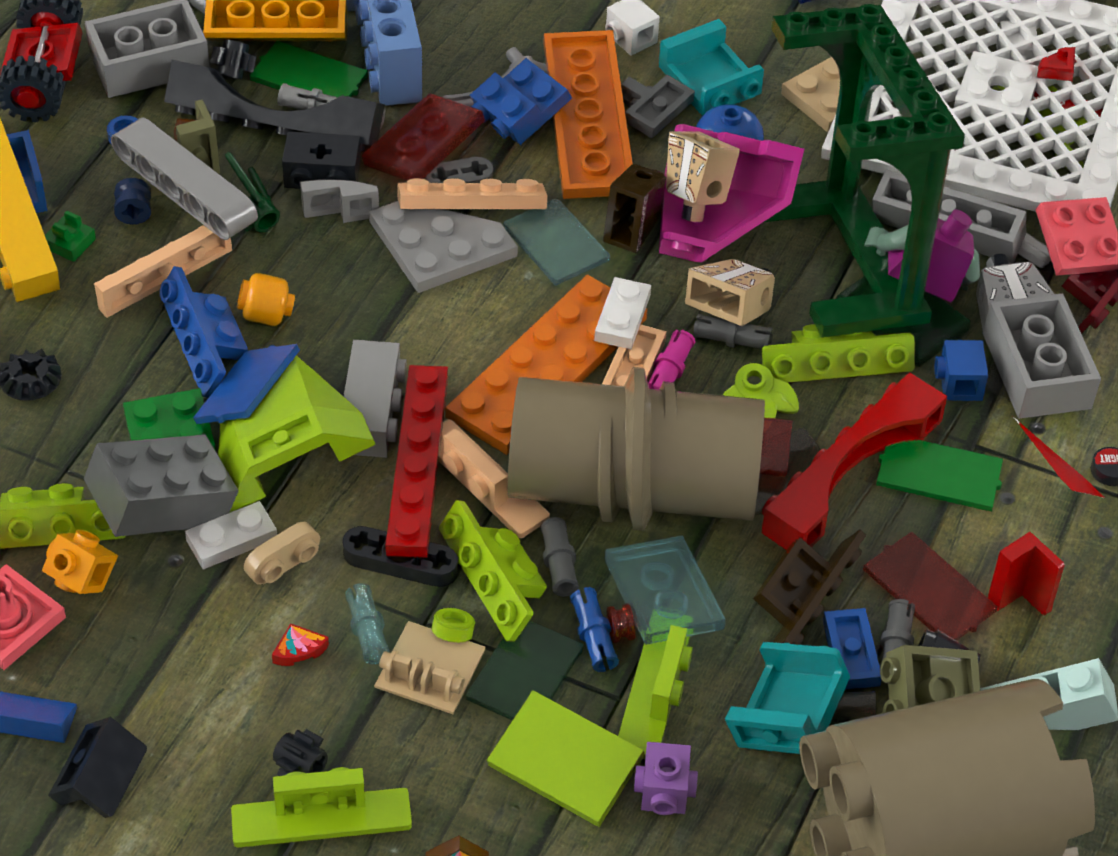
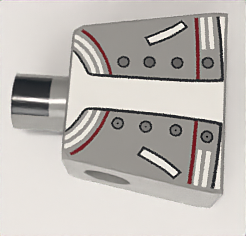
M995 254L987 260V267L981 270L976 292L982 330H984L990 302L1054 295L1033 263L1010 264L1005 254Z

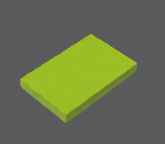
M532 690L488 757L487 763L491 768L600 827L635 772L636 766L640 764L645 755L643 749Z

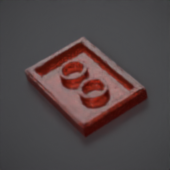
M429 93L361 155L364 165L406 181L414 178L424 179L485 121L483 111Z

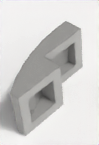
M346 180L300 182L302 209L305 218L341 213L343 223L369 219V211L379 208L378 188L374 185Z

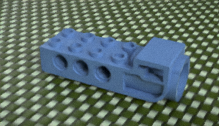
M347 0V12L355 11L357 25H363L360 26V39L362 47H368L364 49L366 69H373V71H369L371 92H377L379 102L385 104V106L422 102V47L411 0Z

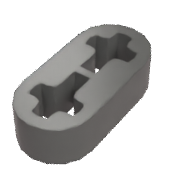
M482 157L437 163L426 171V180L429 183H443L440 180L461 179L465 183H480L483 179H493V165L489 160Z

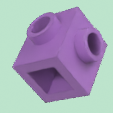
M647 742L645 766H636L634 792L642 793L641 810L653 811L660 815L685 814L687 797L696 798L698 771L689 770L691 745Z

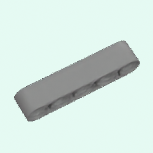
M141 117L112 135V147L124 163L221 239L228 240L258 219L254 204L243 192L148 119Z

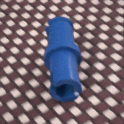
M585 587L583 589L586 595V604L583 602L580 590H576L570 596L580 624L577 632L579 638L586 643L594 671L605 672L603 655L606 657L610 670L619 664V658L615 653L609 635L612 628L609 620L603 617L596 590L591 587Z

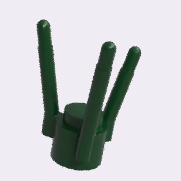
M227 152L225 158L250 194L248 198L254 204L258 214V219L246 227L245 230L248 232L254 227L257 232H267L279 221L280 211L273 204L256 170L253 167L248 168V173L254 183L253 185L232 153Z

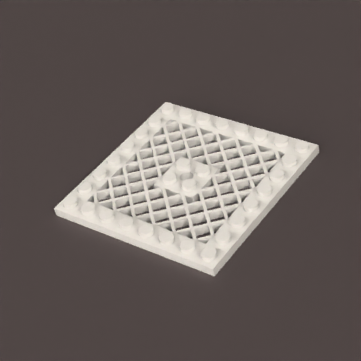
M883 0L882 8L905 43L908 35L912 39V41L906 43L912 54L921 51L924 57L916 59L921 68L926 70L933 67L937 72L927 76L934 88L944 83L949 87V89L938 92V94L965 134L963 143L965 147L955 151L951 149L944 187L1035 211L1041 202L1107 197L1111 207L1118 185V66L1116 69L1112 64L1118 61V8L1085 0ZM940 5L943 10L933 13L929 8ZM973 12L976 18L966 21L963 15ZM917 13H919L921 17L918 18V19H915ZM952 20L955 24L954 26L944 28L941 23ZM1005 20L1012 23V25L1001 29L997 25L1000 21ZM1036 26V29L1040 28L1044 34L1034 37L1029 28ZM931 28L934 32L923 36L920 31ZM983 28L988 31V34L978 36L975 32ZM1019 32L1025 39L1022 42L1012 44L1007 36ZM961 36L967 39V41L960 44L954 41L955 38ZM1074 36L1078 42L1068 45L1064 39ZM942 43L946 48L935 52L932 47ZM998 44L1001 49L991 52L988 47ZM1053 44L1056 50L1047 53L1043 47ZM1108 44L1112 50L1103 53L1099 47ZM1076 47L1073 77L1079 76L1083 82L1073 85L1071 81L1037 78L1038 66L1044 57L1057 53L1060 48ZM1032 48L1035 57L1025 60L1022 55L1025 54V50ZM973 52L971 59L969 60L966 55ZM1087 52L1091 58L1081 61L1077 55ZM955 59L959 64L948 68L945 62ZM1100 68L1104 74L1095 77L1090 71ZM963 77V80L960 84L957 78ZM1058 84V86L1061 88V90L1051 93L1050 90L1047 88L1051 85ZM882 85L873 92L869 121L886 120L902 116L899 110L892 106L891 103L893 101ZM999 85L1005 89L997 91L992 89L991 86ZM1108 85H1111L1110 90H1109V93H1108V92L1104 89V87H1105V86H1108ZM1036 91L1040 98L1032 100ZM1092 92L1096 98L1086 101L1082 95ZM1070 99L1075 105L1064 109L1060 103ZM955 100L954 108L951 109L947 103ZM880 107L884 113L877 115ZM1049 108L1053 114L1044 118L1038 112ZM1103 108L1101 117H1099L1095 111ZM971 116L975 121L963 125L960 119ZM1027 116L1031 122L1023 125ZM1083 116L1088 123L1078 126L1074 119ZM835 118L821 151V158L827 160L830 159ZM1005 124L1009 131L999 134L995 127ZM1062 125L1066 131L1056 134L1052 128ZM983 132L987 139L976 142L972 136ZM1040 133L1044 139L1035 143L1029 137ZM1095 134L1091 143L1087 136ZM1018 141L1022 146L1019 149L1012 151L1007 145ZM1075 141L1080 147L1069 151L1064 143L1068 144ZM996 149L1000 156L989 159L985 153ZM1053 149L1058 156L1047 160L1043 153ZM1031 158L1035 165L1025 168L1020 162ZM878 159L862 160L861 168L883 174L887 169L902 174L894 166ZM1086 159L1084 167L1082 168L1078 161ZM1066 166L1071 173L1061 177L1056 170Z

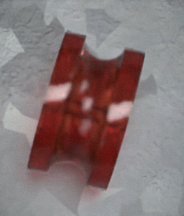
M622 604L621 609L607 606L606 616L612 628L610 632L612 643H619L623 637L627 638L628 641L635 640V623L630 604Z

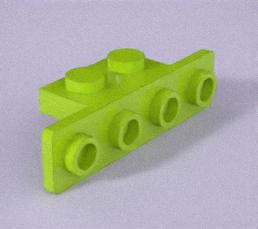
M815 324L804 326L803 330L791 331L792 343L766 345L762 348V365L771 371L773 378L787 383L910 372L915 368V341L911 333L875 336L871 331L822 338Z
M61 483L49 487L48 490L32 491L30 487H16L8 490L7 493L1 494L0 549L50 545L57 534L76 533V530L88 531L96 535L100 540L123 539L126 537L114 536L96 501L85 500L84 487H73L72 484Z
M456 500L439 525V531L448 546L457 554L460 566L505 640L514 642L533 616V610L525 597L540 598L547 585L539 574L537 566L530 560L520 544L518 536L512 530L480 527L466 502Z
M660 612L652 613L618 735L622 739L643 749L645 755L643 759L646 757L647 742L662 743L671 706L679 707L684 681H680L679 676L681 671L688 672L693 647L688 646L693 621L688 618Z
M338 767L325 772H291L285 776L273 777L275 801L236 804L231 807L233 844L237 848L406 831L412 828L408 789L396 788L364 792L363 768L349 769Z

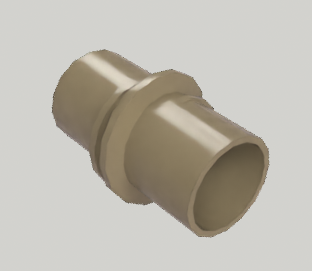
M640 367L632 368L624 386L519 377L510 437L508 498L598 506L602 522L611 523L616 521L621 508L628 509L633 530L644 531L654 511L753 521L762 453L765 400L676 391L674 382L663 381L660 389H649L645 370Z

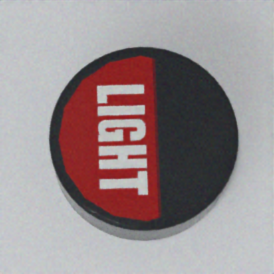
M1116 447L1101 448L1095 452L1092 459L1091 474L1098 482L1104 485L1118 486V448Z

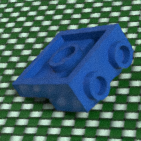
M527 58L504 78L496 72L493 73L469 95L474 102L471 109L475 115L484 123L490 120L492 127L502 138L506 139L509 136L519 145L526 141L572 99L569 91Z

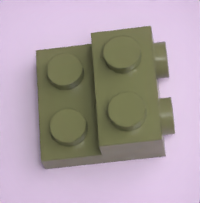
M902 645L886 652V658L883 659L880 666L881 679L883 682L888 683L889 700L884 705L883 713L980 691L977 651Z

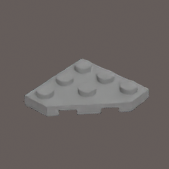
M399 201L369 211V222L417 293L510 260L518 255V246L500 222L445 209H400Z

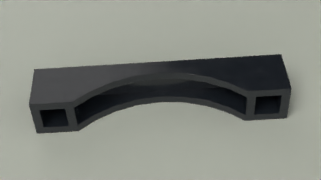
M176 60L171 62L164 102L176 104V112L196 116L195 101L202 99L213 120L229 123L230 116L243 119L242 126L263 130L264 123L277 126L275 133L287 135V132H298L299 130L308 133L360 136V151H365L366 145L377 146L385 104L342 95L327 104L307 110H274L261 106L241 95L227 83L217 69Z

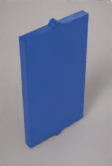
M291 344L277 347L271 345L268 348L245 351L193 417L196 424L217 421L223 423L226 420L249 418L300 351L298 345Z

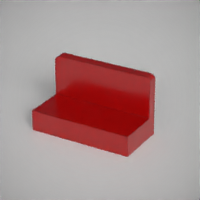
M1028 532L1000 550L987 601L999 611L1023 596L1045 616L1052 611L1065 564L1034 534Z

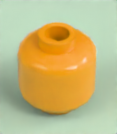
M255 273L249 280L243 279L238 296L237 309L242 310L243 318L247 321L277 326L282 321L283 316H291L295 294L288 293L289 286L285 279Z

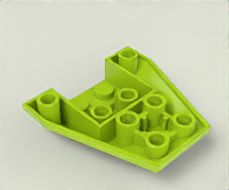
M297 355L249 418L226 420L220 423L218 456L239 490L229 513L266 497L258 477L259 475L328 442L339 462L376 445L363 414Z

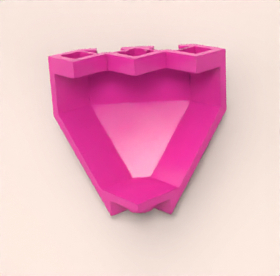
M686 124L676 125L675 131H699L740 150L726 201L723 204L705 205L702 222H692L681 218L684 199L669 193L665 183L661 209L659 253L702 263L790 205L804 149L771 140L760 141L728 132L717 133ZM666 164V168H665V172H664V175L666 176V179H667V164Z

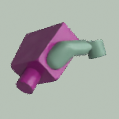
M953 210L946 221L938 218L925 288L926 292L951 303L960 286L962 290L967 291L968 285L976 282L980 277L979 253L974 248L973 235L967 231L972 224V219L961 210ZM908 225L893 232L873 227L869 231L864 246L876 247V253L880 256H884L885 252H888V275L899 279Z

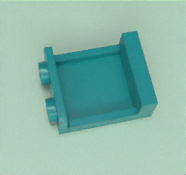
M720 19L666 38L660 42L659 68L665 75L671 76L695 91L694 101L691 104L702 116L713 107L724 104L734 105L762 94L764 69L761 65L748 68L725 43L727 27Z
M763 642L759 650L765 661V668L747 707L731 706L725 721L739 748L800 754L799 745L802 736L823 732L828 728L850 679V674L837 648L796 645L786 642Z

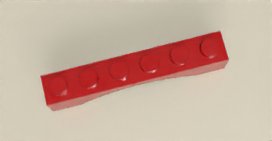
M910 372L898 383H891L884 392L883 397L875 405L869 404L852 427L846 426L841 430L834 444L827 450L825 448L821 449L814 457L811 465L803 473L798 471L793 475L783 492L778 496L776 494L772 495L766 501L762 509L764 518L761 533L785 550L799 537L810 547H813L825 534L829 511L828 500L842 477L862 460L880 451H884L888 445L904 441L923 440L942 422L947 395Z

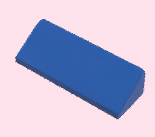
M0 692V733L65 743L77 710V704Z

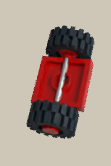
M80 0L20 1L16 25L17 28L21 29H12L0 72V107L3 110L10 108L8 115L13 118L16 114L21 115V121L26 122L27 117H31L32 122H39L40 117L43 121H47L50 119V115L54 117L58 109H60L65 81L72 80L83 35L80 27L83 16Z

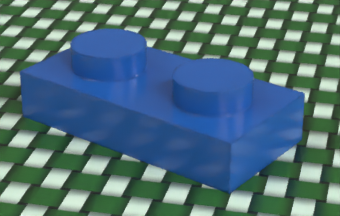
M866 609L824 611L823 625L828 647L837 648L840 651L850 674V679L845 689L879 687L882 680L880 666Z

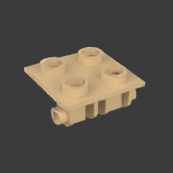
M408 621L391 653L383 652L379 662V667L383 668L374 687L454 714L486 647L470 641L460 643L445 641L434 635L431 628Z

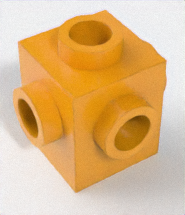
M76 530V533L57 534L47 549V559L42 572L54 578V584L67 592L78 594L103 592L118 555L100 545V539L88 531Z

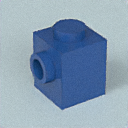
M944 340L942 355L935 357L934 374L936 379H941L943 394L947 395V400L983 401L988 379L983 340Z

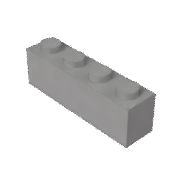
M886 169L872 199L873 210L880 223L900 229L909 224L912 206L911 190L903 174ZM944 187L938 218L946 221L953 210L965 212L972 219V224L967 231L973 235L974 248L978 253L989 257L995 254H1005L1009 262L1014 264L1026 235V211Z

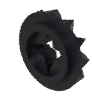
M26 348L23 355L18 356L11 353L8 362L0 363V387L5 394L14 399L30 401L43 398L52 393L61 381V367L57 363L55 355L47 356L43 349L38 350L36 353H30ZM28 369L31 372L36 370L37 378L28 373L23 375L22 370Z

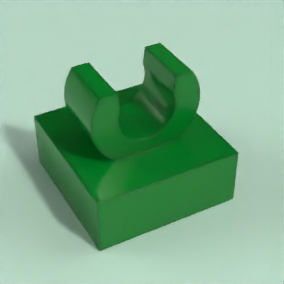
M66 211L64 216L57 223L55 222L52 228L45 234L50 251L72 262H75L96 240L94 228L83 224L81 217L70 211Z

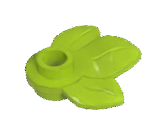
M750 363L741 367L736 373L735 384L723 394L724 396L765 400L763 435L771 428L777 411L795 414L799 409L797 395L790 384L773 378L771 371L766 366L758 363ZM755 376L759 377L761 382L753 385L747 379Z

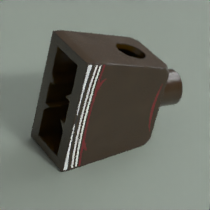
M632 164L610 185L603 242L633 253L638 252L661 214L666 176L655 169ZM630 216L634 217V221L632 223L628 220Z

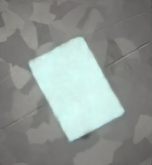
M558 198L548 201L547 209H531L503 222V227L555 286L610 261V254Z

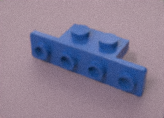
M174 266L167 279L161 284L160 298L164 303L171 320V325L174 327L182 351L186 356L193 373V378L198 388H201L202 396L209 398L226 374L221 358L239 360L244 352L248 351V348L226 297L217 294L192 292L182 267Z

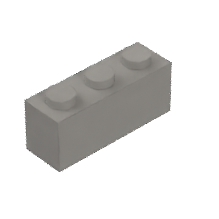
M353 340L344 398L363 414L376 445L355 455L387 458L389 442H396L398 419L393 418L394 412H401L402 389L398 388V382L405 383L407 372V359H400V343Z

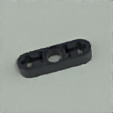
M357 526L349 529L343 536V556L351 566L435 587L450 585L457 578L458 557L455 551L448 546L429 542L428 556L421 559V565L418 566L419 557H411L409 560L399 563L392 561L389 556H386L387 531ZM361 543L368 545V546H363L362 550H356V549H355V548H359V547L361 546ZM380 547H382V556H377V553L380 554ZM439 562L446 564V565H442L441 568H440V570L433 568V567H437V565L439 564Z

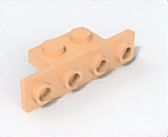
M450 419L443 422L439 462L509 530H512L518 538H524L541 527L542 523L550 518V513L537 500L508 498V473L455 422Z

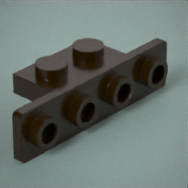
M861 529L842 541L828 562L800 537L791 543L753 597L760 606L783 625L773 643L786 642L799 645L805 635L801 633V630L806 624L810 625L817 619L824 609V606L821 604L823 598L830 596L842 583L843 578L840 576L844 568L848 569L861 555L862 550L859 548V545L866 537V534Z

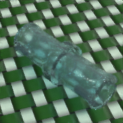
M362 583L355 584L353 587L357 598L354 597L353 590L350 587L345 592V598L352 615L350 621L351 630L359 638L364 661L368 664H379L380 656L378 650L381 651V654L384 651L390 652L382 630L384 628V619L381 612L376 610L370 586Z

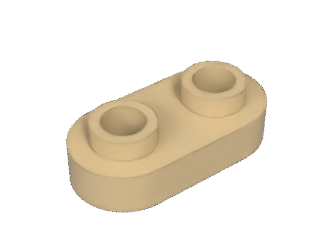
M296 523L256 547L246 558L244 571L256 584L273 583L289 569L299 563L311 560L316 555L319 548L320 535L309 523Z

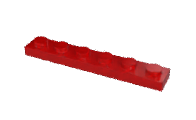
M409 365L385 544L386 556L426 558L428 556L448 386L447 366Z

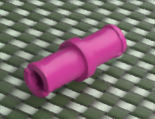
M679 330L673 331L664 353H660L654 362L655 370L648 382L649 389H660L663 381L674 382L682 376L685 370L684 362L696 342L692 334L685 330H681V332Z

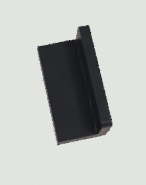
M111 716L85 725L48 796L60 805L83 800L104 818L113 816L147 751V746Z

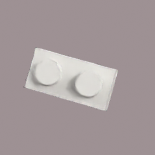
M614 277L595 329L594 341L632 350L651 295V285Z
M258 501L185 531L186 541L202 569H206L255 549L276 536L277 529L261 502Z

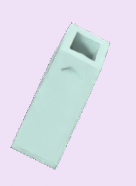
M1099 658L980 688V691L1030 679L1045 681L1063 701L1062 710L1043 717L1049 730H1081L1118 721V707L1114 684Z

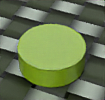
M443 608L435 612L431 630L434 635L442 640L456 643L466 642L473 636L475 619L468 612L461 609Z

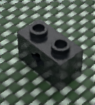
M287 132L282 159L284 188L301 189L300 182L313 180L358 182L361 165L360 136Z

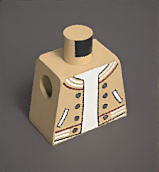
M669 131L666 188L669 193L684 199L682 219L702 222L705 205L723 204L726 201L739 156V148L699 131Z
M734 259L689 268L685 304L739 326H744L769 311L772 303L775 277L767 268L760 269Z

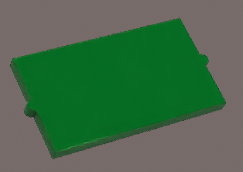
M276 41L268 53L260 57V63L253 70V73L250 74V81L280 90L281 85L285 83L310 91L313 88L321 89L323 94L335 97L342 95L353 97L358 95L359 87L368 77V70Z
M912 440L888 445L885 447L884 454H880L878 459L881 466L876 482L877 486L992 512L996 490H1000L1002 486L999 476L1003 458L927 441Z

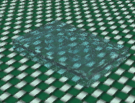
M683 535L605 550V562L645 645L667 641L671 625L688 628L687 637L724 630L726 619Z

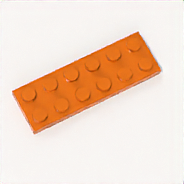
M613 30L544 33L547 74L564 86L572 97L566 105L553 115L563 199L609 197L612 182L633 164Z
M587 274L445 407V418L452 420L461 428L503 454L508 455L519 377L583 382L618 348V346L594 341L595 329L610 287ZM647 308L644 312L641 324L647 319Z

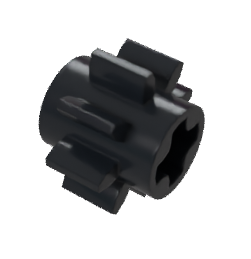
M224 39L223 47H213L210 63L218 65L217 70L222 76L242 80L244 72L253 73L256 56L248 54L250 45Z
M308 729L304 732L296 730L295 734L288 732L283 735L273 752V760L276 762V765L281 767L277 776H285L291 772H323L328 760L327 753L324 752V749L320 748L324 739Z

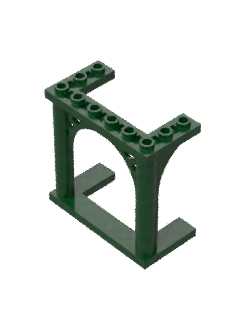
M864 4L853 8H827L824 11L790 12L787 15L773 16L771 30L783 50L820 46L832 56L839 72L840 90L826 181L796 184L791 204L764 222L830 214L874 291V294L811 302L809 314L821 337L824 338L930 323L932 310L924 298L950 152L951 149L963 148L964 132L881 5ZM880 85L884 86L902 116L886 120L869 121L872 95L877 87ZM878 159L894 166L905 176L910 186L912 206L899 279L888 275V252H885L884 256H880L876 253V247L864 246L870 229L873 227L883 228L859 187L862 160Z

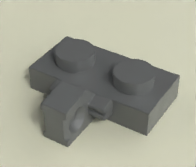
M669 75L663 77L653 87H646L631 77H628L621 84L623 102L629 106V109L625 111L627 124L650 138L655 137L694 101L695 91Z

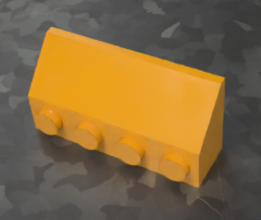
M206 0L203 34L208 41H224V39L233 41H347V0Z

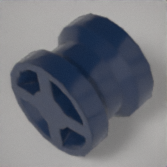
M126 178L117 183L114 189L116 200L114 214L116 218L130 225L140 224L149 219L151 215V187L149 184L138 178Z

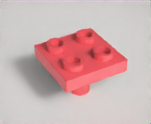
M1107 197L1041 202L1035 209L1056 276L1118 270V231Z
M7 564L0 569V668L3 670L9 667L66 618L63 606Z

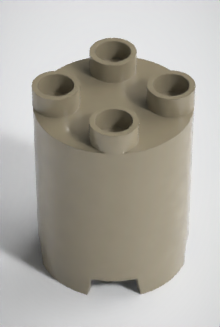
M1030 679L834 724L823 732L802 736L799 747L805 776L813 789L823 788L828 816L812 819L810 823V835L815 856H1078L1077 846H1070L1067 842L1071 838L1094 831V793L1087 759L1060 760L1051 733L1043 718L1062 710V699L1045 681Z

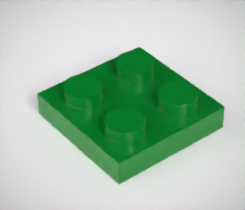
M201 388L124 402L123 408L130 440L206 435L216 451L210 424H196L193 419L204 404Z

